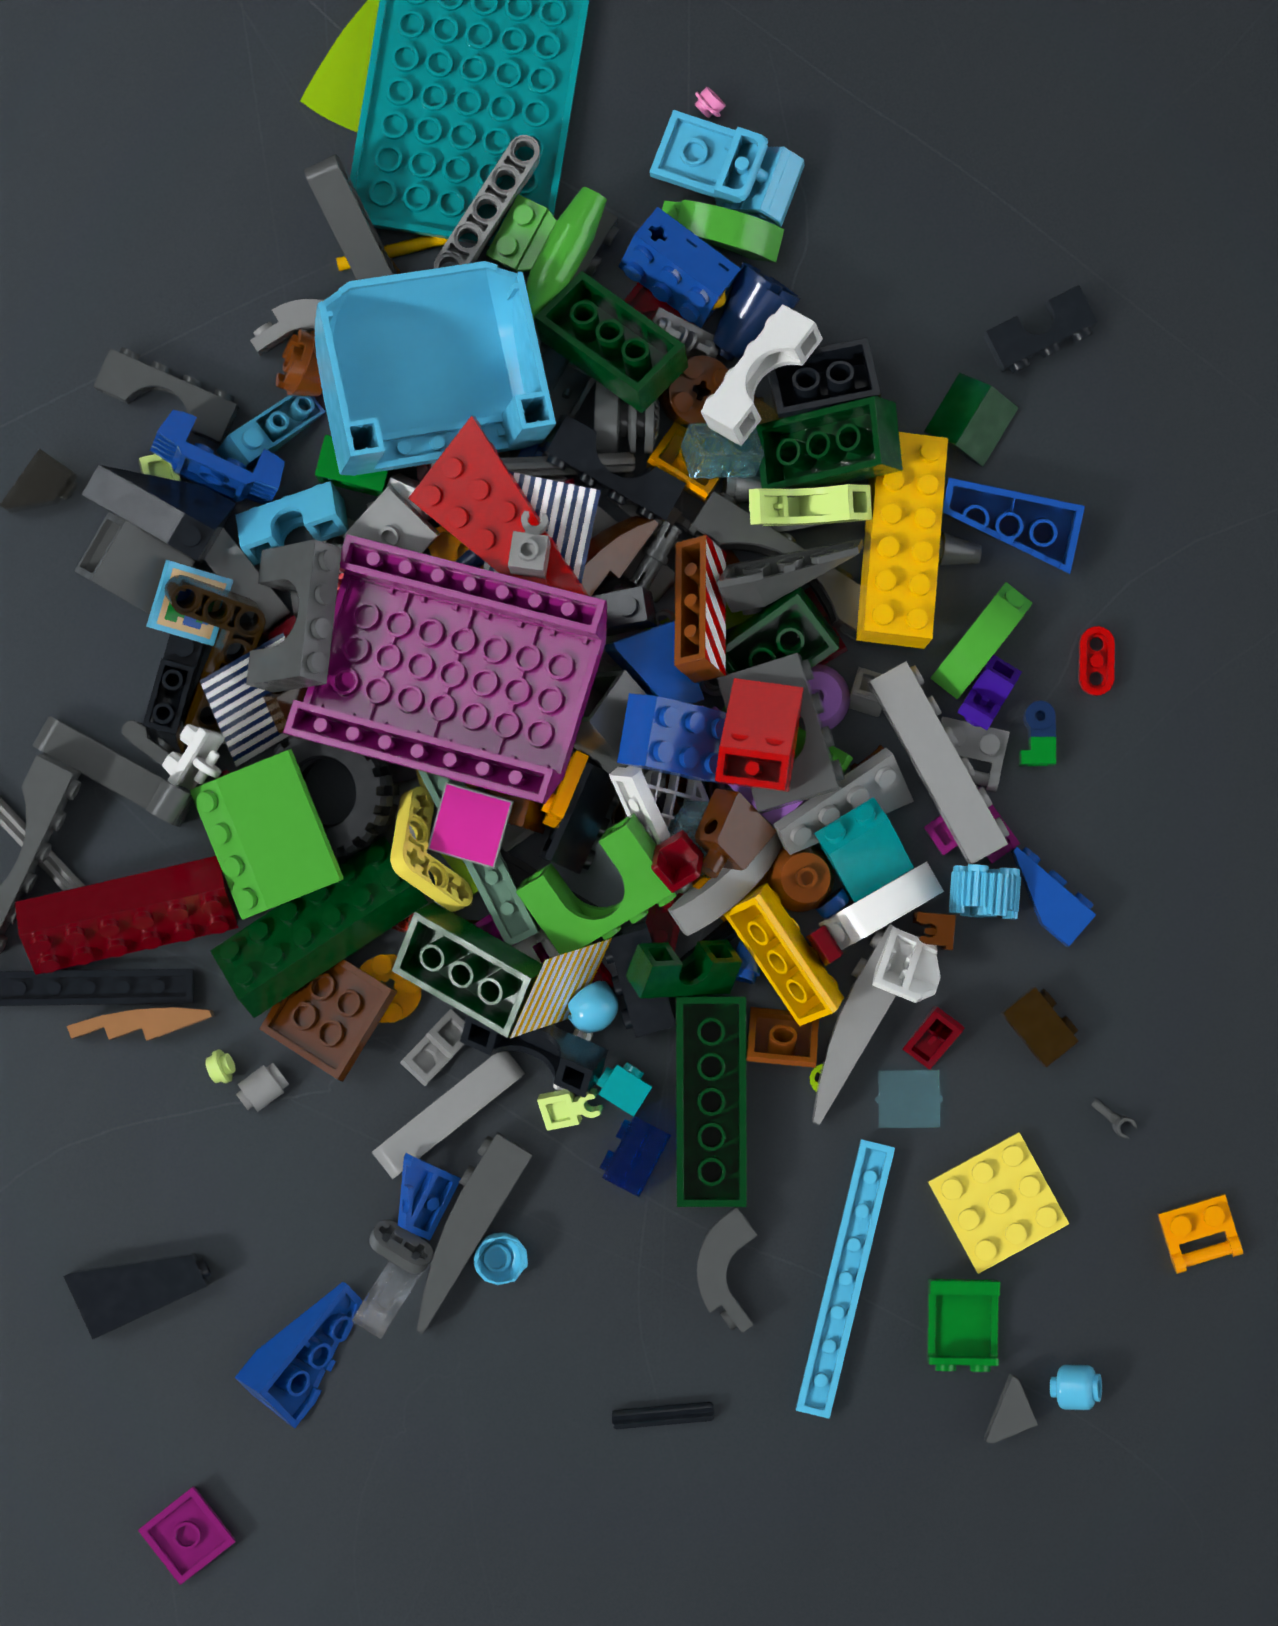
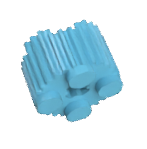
M968 864V866L955 865L951 873L949 913H960V916L975 918L1002 916V919H1018L1021 886L1020 869H989L987 865Z

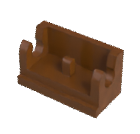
M926 912L913 913V923L931 926V928L927 927L924 929V933L931 935L930 937H919L922 943L942 947L941 950H953L956 915Z

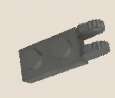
M126 721L123 727H121L122 736H125V739L128 738L129 742L160 765L163 764L168 754L175 750L172 745L160 737L153 741L150 729L138 721Z

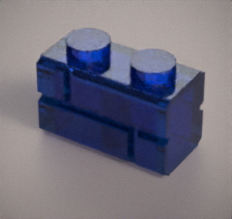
M634 1116L631 1121L624 1119L615 1136L621 1140L616 1151L608 1150L599 1168L605 1171L602 1176L603 1179L639 1197L671 1134Z

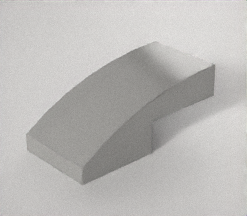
M450 1009L402 1059L400 1064L426 1086L465 1045L460 1042L465 1021Z

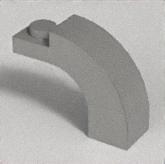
M294 300L272 309L279 322L274 325L268 322L260 326L253 332L255 337L250 340L258 354L262 356L290 338L293 334H298L299 329L306 332L315 331L317 305L324 300Z

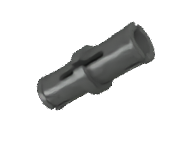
M663 520L649 547L645 546L643 550L645 555L629 581L636 586H643L650 590V586L662 565H667L669 561L667 556L683 531L674 525L672 527L671 523Z

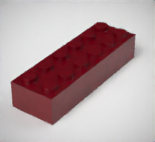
M216 856L15 902L19 937L35 975L52 973L58 969L86 965L93 961L121 957L132 952L155 949L159 946L180 941L186 942L193 938L210 934H221L228 930L239 928L234 899Z

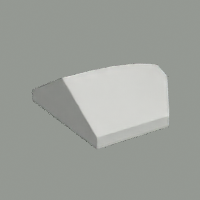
M892 927L876 965L872 985L914 1003L935 995L941 978L937 960V945L924 944L919 940V937Z

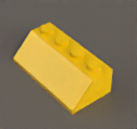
M768 883L752 889L742 900L724 914L799 1026L830 1015L838 1010L844 996L839 990L837 981L828 974L814 948L809 946L801 934L798 923L788 915L781 904L779 895L770 888Z

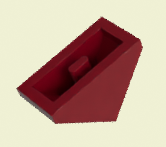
M934 1006L902 1050L930 1070L963 1032L965 1027L939 1007Z

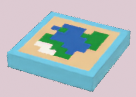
M166 560L146 627L214 646L219 627L176 612L165 596V585L172 577L184 575L231 591L233 579ZM182 589L176 595V600L183 601L187 599L191 590ZM216 600L210 603L208 612L219 610L223 601Z

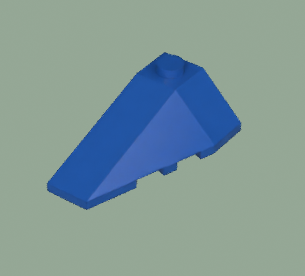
M342 1282L257 1349L235 1378L256 1399L295 1429L316 1403L322 1391L318 1389V1386L326 1370L331 1372L336 1362L332 1357L339 1342L347 1339L364 1301L348 1284Z

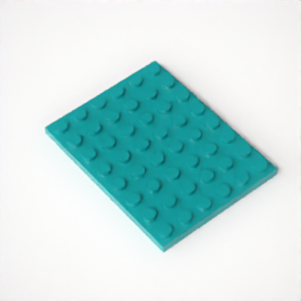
M590 0L379 1L350 179L375 228L448 239L510 142L520 135L531 136L538 142L540 162L519 195L548 208L552 215H555ZM521 147L515 153L516 158L521 161L530 160L534 155V151L529 147ZM505 175L497 180L496 185L502 190H509L515 185V180L511 176ZM485 204L478 209L477 213L481 218L490 219L496 214L497 210L493 205ZM504 219L502 220L501 224L499 225V227L497 228V230L495 231V233L493 234V236H492L491 239L489 240L487 246H491V244H492V242H493V240H494L496 234L498 233V231H499V229H500V227H501V225H502ZM466 233L460 237L459 241L477 244L478 238L472 233Z

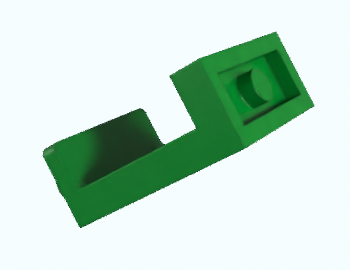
M928 1278L927 1362L929 1365H935V1371H956V1365H970V1371L991 1372V1366H999V1280Z

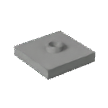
M390 485L342 537L345 539L346 534L424 553L440 533Z

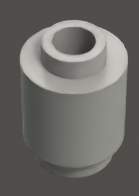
M271 1063L267 1067L261 1066L237 1085L241 1090L236 1095L247 1110L254 1107L259 1112L284 1093L283 1089L289 1083L275 1064Z

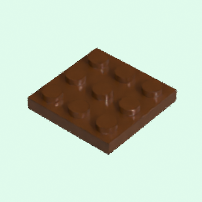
M343 959L275 1004L259 1029L337 1080L343 1082L397 992Z

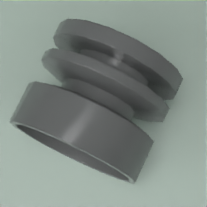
M596 381L594 431L597 432V453H617L620 438H628L630 454H636V438H645L644 454H652L657 436L659 435V399L657 398L643 413H640Z

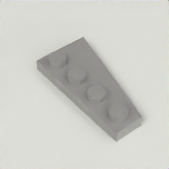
M884 748L844 775L845 779L839 781L842 789L811 798L775 822L773 826L783 848L792 855L819 843L814 834L815 832L873 797L885 814L914 802L896 759L890 750Z

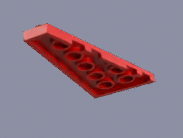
M471 416L408 499L498 573L588 596L547 531L541 534L549 536L551 543L546 579L510 573L508 561L513 531L525 533L521 523L523 512L529 511L528 523L530 525L537 526L541 522L515 478L509 473L498 456L499 453L481 429L482 426L477 418Z

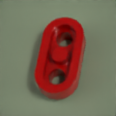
M1094 626L1087 629L1079 640L1078 680L1081 689L1091 696H1100L1108 692L1114 683L1115 641L1108 629ZM1093 638L1101 640V650L1095 651L1090 647V641ZM1092 673H1099L1101 675L1102 682L1100 685H1093L1090 682L1089 677Z

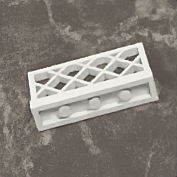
M633 766L626 768L617 767L609 774V777L627 816L633 813L636 814L656 845L671 837L669 833L671 820L679 822L678 832L684 830L687 834L689 825L698 828L710 801L701 781L688 779L686 793L684 794L677 792L680 779L678 776L670 775L668 789L659 787L662 775L660 772L652 771L650 784H647L642 768ZM658 791L666 793L663 813H660L656 804ZM676 796L684 798L680 818L672 816ZM694 801L698 802L701 809L698 822L690 821ZM694 840L695 845L701 850L705 857L707 853ZM692 882L675 892L685 893L693 886Z

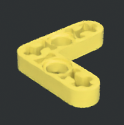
M421 786L404 792L400 797L390 862L398 876L445 909L456 912L472 903V889L464 878L427 853L434 802L425 788ZM409 825L414 830L416 839L410 833ZM428 870L432 873L434 877L435 885L430 879Z

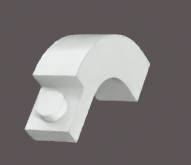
M926 861L818 924L820 927L826 926L840 949L843 950L944 892Z

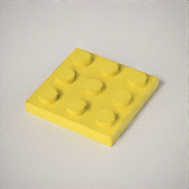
M1020 1132L927 1181L978 1274L1069 1225Z

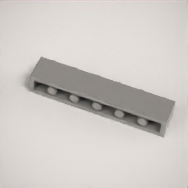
M907 661L871 680L868 685L968 864H973L1008 845L1005 837L1009 836V832L1000 817L993 818L988 809L992 802L983 787L977 789L971 777L975 775V771L966 756L963 758L959 757L954 746L959 744L952 729L949 726L943 728L937 716L942 714L934 697L931 695L927 698L921 685L925 682L918 668L915 665L909 667Z

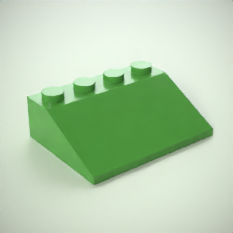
M292 749L190 790L242 920L344 879Z

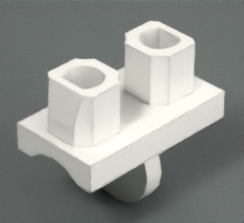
M187 724L180 734V740L188 745L184 754L172 752L168 754L162 764L163 768L170 774L168 781L174 786H183L191 790L196 787L197 783L203 785L208 775L219 778L222 771L215 766V763L220 757L217 751L225 737L218 732Z

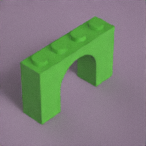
M635 813L608 828L598 841L622 876L625 891L623 900L608 907H596L584 903L573 894L552 863L524 879L516 890L517 895L560 955L593 945L592 942L600 937L604 940L611 938L620 931V925L628 920L631 924L636 923L649 913L648 908L655 904L662 907L677 896L675 892L671 893L652 870L651 865L656 843Z

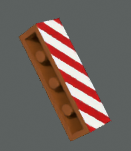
M707 535L676 543L674 666L694 683L726 676V601L717 584V580L726 568V552Z

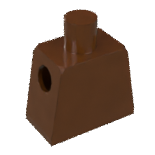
M715 789L694 835L695 841L707 853L703 859L701 871L712 878H717L722 868L740 871L746 869L776 833V830L738 791Z

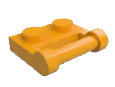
M1225 1194L1158 1213L1176 1274L1186 1272L1187 1267L1232 1254L1235 1257L1243 1254L1242 1245L1237 1235ZM1223 1231L1227 1239L1225 1242L1185 1254L1181 1253L1180 1244Z

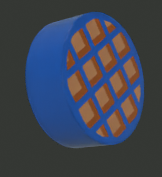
M841 887L830 894L827 900L816 908V911L823 919H828L849 902L850 896Z

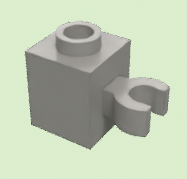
M524 511L521 516V523L525 533L513 531L508 567L511 574L546 579L551 543L549 536L541 534L548 528V516L542 513L541 523L537 526H532L528 523L529 511Z

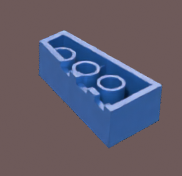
M947 477L944 487L942 512L1070 574L1085 506Z

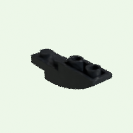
M170 634L164 657L160 661L143 726L177 735L206 644Z

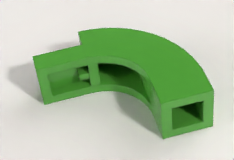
M683 199L682 202L664 200L662 210L707 244L730 250L751 260L776 262L784 233L783 228L763 219L716 205Z
M1005 582L930 679L958 699L1033 603Z

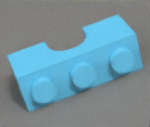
M331 481L315 485L312 488L284 496L281 499L253 507L235 515L240 548L254 566L260 564L262 550L284 546L287 535L297 527L305 526L312 537L321 542L345 534L349 530L344 499Z

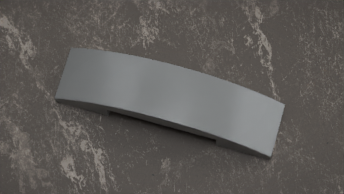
M777 833L774 834L746 869L740 871L722 868L717 878H711L700 889L691 886L668 909L684 935L689 936L721 917L757 885L775 861L782 847Z

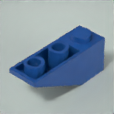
M1015 847L1011 853L1017 868L1020 869V876L1039 924L1063 945L1069 947L1096 916L1090 910L1094 904L1080 892H1077L1075 896L1064 887L1068 882L1053 869L1049 873L1038 865L1041 859L1029 848L1025 847L1021 851L1018 847Z

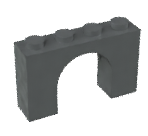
M310 540L262 550L258 584L283 592L297 590L299 608L294 627L282 643L274 647L250 651L246 685L274 693L327 684L342 548L318 540Z
M795 653L717 678L726 709L728 708L734 678L804 687L800 716L805 724L806 739L800 755L793 763L790 791L782 792L750 787L759 813L763 814L842 789L839 781L845 779L839 759L833 761L829 747L835 746L829 726L823 727L819 714L824 712V707L819 693H812L809 680L814 679V675L808 659L802 660L801 655Z

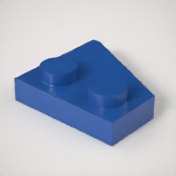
M406 1153L403 1161L398 1226L430 1241L461 1178Z

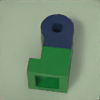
M1035 701L1027 707L1023 715L1024 724L1028 729V750H1021L1019 752V766H1054L1056 764L1055 710L1046 701Z

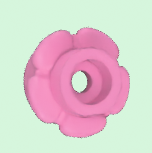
M706 87L701 93L698 91L695 93L698 98L695 106L707 118H710L712 115L715 117L721 116L720 112L726 105L714 91Z

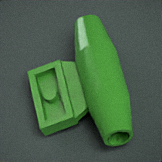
M582 187L558 220L555 219L548 208L518 194L486 253L490 260L517 273L518 271L530 272L526 282V289L533 320L573 280L594 241L607 199L592 189Z

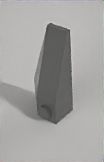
M857 539L728 564L717 580L718 588L732 613L742 611L743 615L756 614L761 612L763 607L858 555L864 546L863 540Z

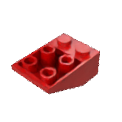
M734 678L719 747L715 775L716 782L782 792L790 791L804 687Z

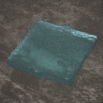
M939 1070L878 1071L879 1096L875 1097V1101L879 1103V1128H940V1102L943 1101V1097L939 1095Z

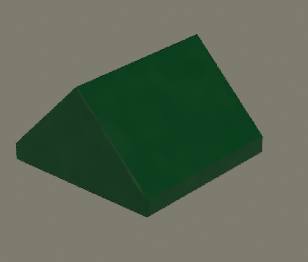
M959 372L924 433L929 436L948 438L949 448L983 467L1018 410V407L993 386Z

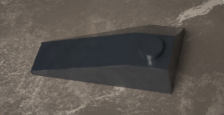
M98 465L81 494L200 564L205 560L237 505L206 486Z

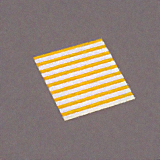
M611 939L546 959L510 1038L567 1020L568 1016L571 1015L568 1008L569 1001L580 990L592 983Z

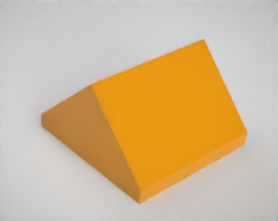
M674 422L649 457L647 468L649 466H657L686 483L683 490L705 503L733 457Z

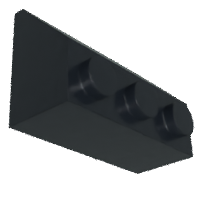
M868 337L817 347L803 366L786 365L768 373L769 386L778 418L807 413L872 396L881 398Z
M586 762L564 818L561 819L555 828L551 829L539 857L577 874L581 873L582 868L589 869L596 854V851L591 849L596 837H602L610 822V819L605 818L610 805L616 807L620 800L609 777V773Z

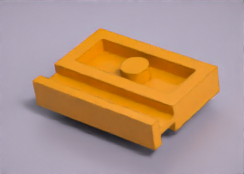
M576 750L575 754L570 757L563 780L541 807V811L546 813L542 821L543 824L555 828L561 819L564 818L589 755Z

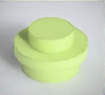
M218 1049L206 1058L208 1074L215 1083L223 1082L226 1084L232 1081L236 1068L232 1057L228 1053L225 1054L222 1050Z

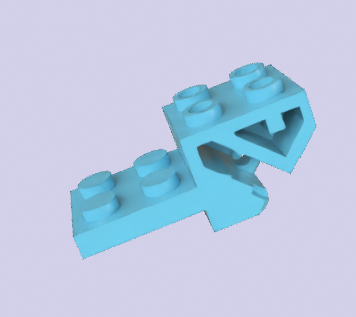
M673 110L649 173L650 177L715 198L716 206L739 211L782 227L805 164L803 158L785 147H768V139L762 134L738 126L734 130Z

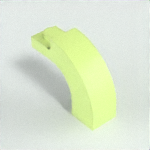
M846 484L799 489H749L751 525L792 526L872 520L870 485Z

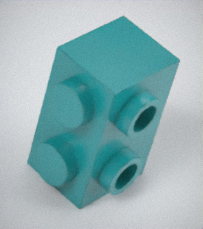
M628 1062L625 1063L624 1067L616 1064L614 1069L607 1066L596 1085L601 1087L598 1095L633 1117L652 1089V1085L641 1079L644 1075L643 1071Z

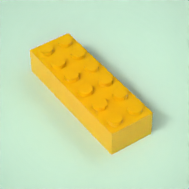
M899 432L903 471L869 478L872 520H866L856 641L925 649L933 639L948 438Z

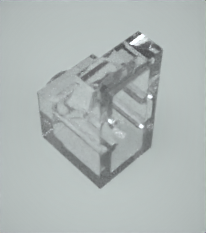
M389 1260L351 1321L381 1339L423 1272L418 1274L407 1272Z

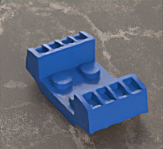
M172 410L158 429L150 449L151 452L170 463L174 473L201 486H206L231 500L239 502L248 499L260 504L272 502L280 486L285 461L269 450L263 449L254 471L250 472L245 469L243 463L236 459L226 458L225 460L214 455V451L206 445L200 443L192 445L188 443L187 440L197 417L182 411Z

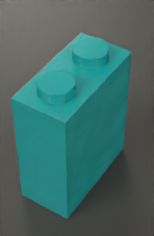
M874 797L814 833L838 879L854 903L914 868L889 818Z

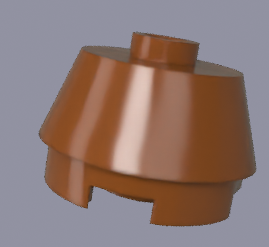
M299 329L298 335L293 334L283 352L282 358H285L283 363L284 374L278 373L276 375V387L286 390L287 394L291 396H320L322 394V386L316 358L315 331L309 333Z
M814 845L792 855L784 848L780 849L775 861L767 871V883L779 895L782 906L795 912H806L819 907L827 900L834 886V869L826 854Z

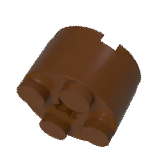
M689 356L687 357L689 367L658 399L665 411L664 413L673 422L685 426L707 425L700 411L703 409L706 399L711 394H714L723 383L729 369L713 357ZM694 385L699 390L698 396L696 392L692 391Z

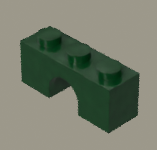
M728 939L698 941L694 952L684 961H680L668 942L641 943L637 945L626 977L640 998L730 994L743 961Z

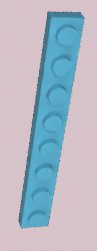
M863 1139L860 1140L795 1408L796 1411L830 1419L895 1147Z

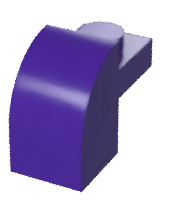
M993 655L957 713L964 716L965 720L971 725L988 730L1022 671Z

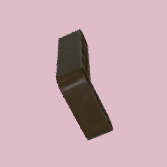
M177 575L169 579L164 590L166 598L175 611L220 628L176 735V743L184 754L187 745L180 740V734L187 724L215 731L219 734L221 732L213 713L208 717H200L202 709L210 706L200 680L254 650L265 628L266 620L260 608L250 598L188 576ZM182 589L191 590L187 599L183 601L176 600V595ZM216 600L223 601L219 610L208 612L210 603ZM248 611L254 612V617L251 621L247 623L239 622L242 614ZM241 643L237 653L232 655L226 654L231 644Z

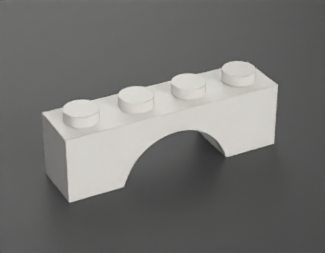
M782 304L778 311L767 319L765 327L758 337L747 345L744 355L736 366L728 370L723 383L716 392L706 399L700 412L708 427L742 446L762 420L754 405V394L759 382L766 374L778 367L804 365L823 340L816 323Z

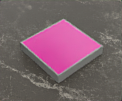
M448 781L445 782L427 850L493 869L496 868L514 801Z

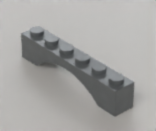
M715 491L709 496L686 532L693 538L707 535L724 551H747L770 557L805 550L795 544L796 540L786 532L778 533L769 526L751 525L750 512L747 513L739 508L736 500L725 493L718 494ZM833 568L808 582L807 584L816 593L826 610L831 626L861 645L864 641H856L861 585L854 582V577L841 568Z
M45 753L36 755L22 784L26 805V829L17 862L8 877L0 885V954L8 941L5 933L9 924L14 925L17 921L15 902L21 901L24 893L28 894L32 890L37 880V875L34 874V871L39 862L43 863L52 848V844L48 843L53 831L58 832L62 827L67 813L63 812L68 799L72 801L76 797L81 786V782L78 781L81 771Z

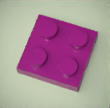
M192 1486L138 1529V1532L180 1585L236 1542V1539L195 1486Z

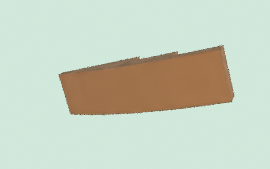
M182 1007L135 1009L97 1016L68 1025L67 1029L71 1039H76L105 1028L109 1040L142 1029L146 1041L212 1018L215 1015L213 1010Z

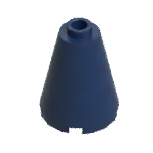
M744 261L739 267L741 270L731 287L712 340L717 345L716 348L719 349L718 354L731 362L734 357L742 358L747 345L758 337L764 329L767 319L772 314H775L782 304L793 309L800 300L798 295L771 276L768 277L760 273V269Z

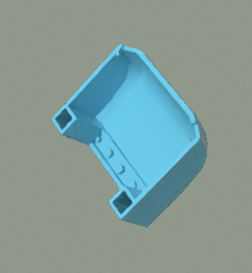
M482 261L347 282L337 292L323 302L318 303L315 318L316 358L340 475L356 476L435 463L471 416L477 418L482 426L481 429L498 453L524 449L544 441L556 425L523 272L518 271V273L498 268L497 264Z

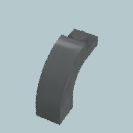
M734 1207L719 1218L706 1234L697 1259V1280L701 1297L709 1312H713L722 1305L725 1310L720 1315L731 1330L738 1327L741 1333L753 1326V1322L730 1292L727 1285L726 1272L729 1261L736 1251L758 1235L739 1208Z

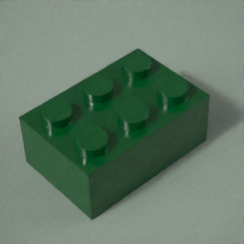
M799 587L767 605L761 612L754 614L726 634V671L728 674H732L795 653L800 654L802 660L808 659L812 668L839 649V636L804 590Z

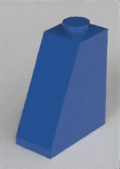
M675 621L658 625L605 645V650L622 670L627 671L647 695L660 696L689 704L704 700L699 683H694L674 666Z

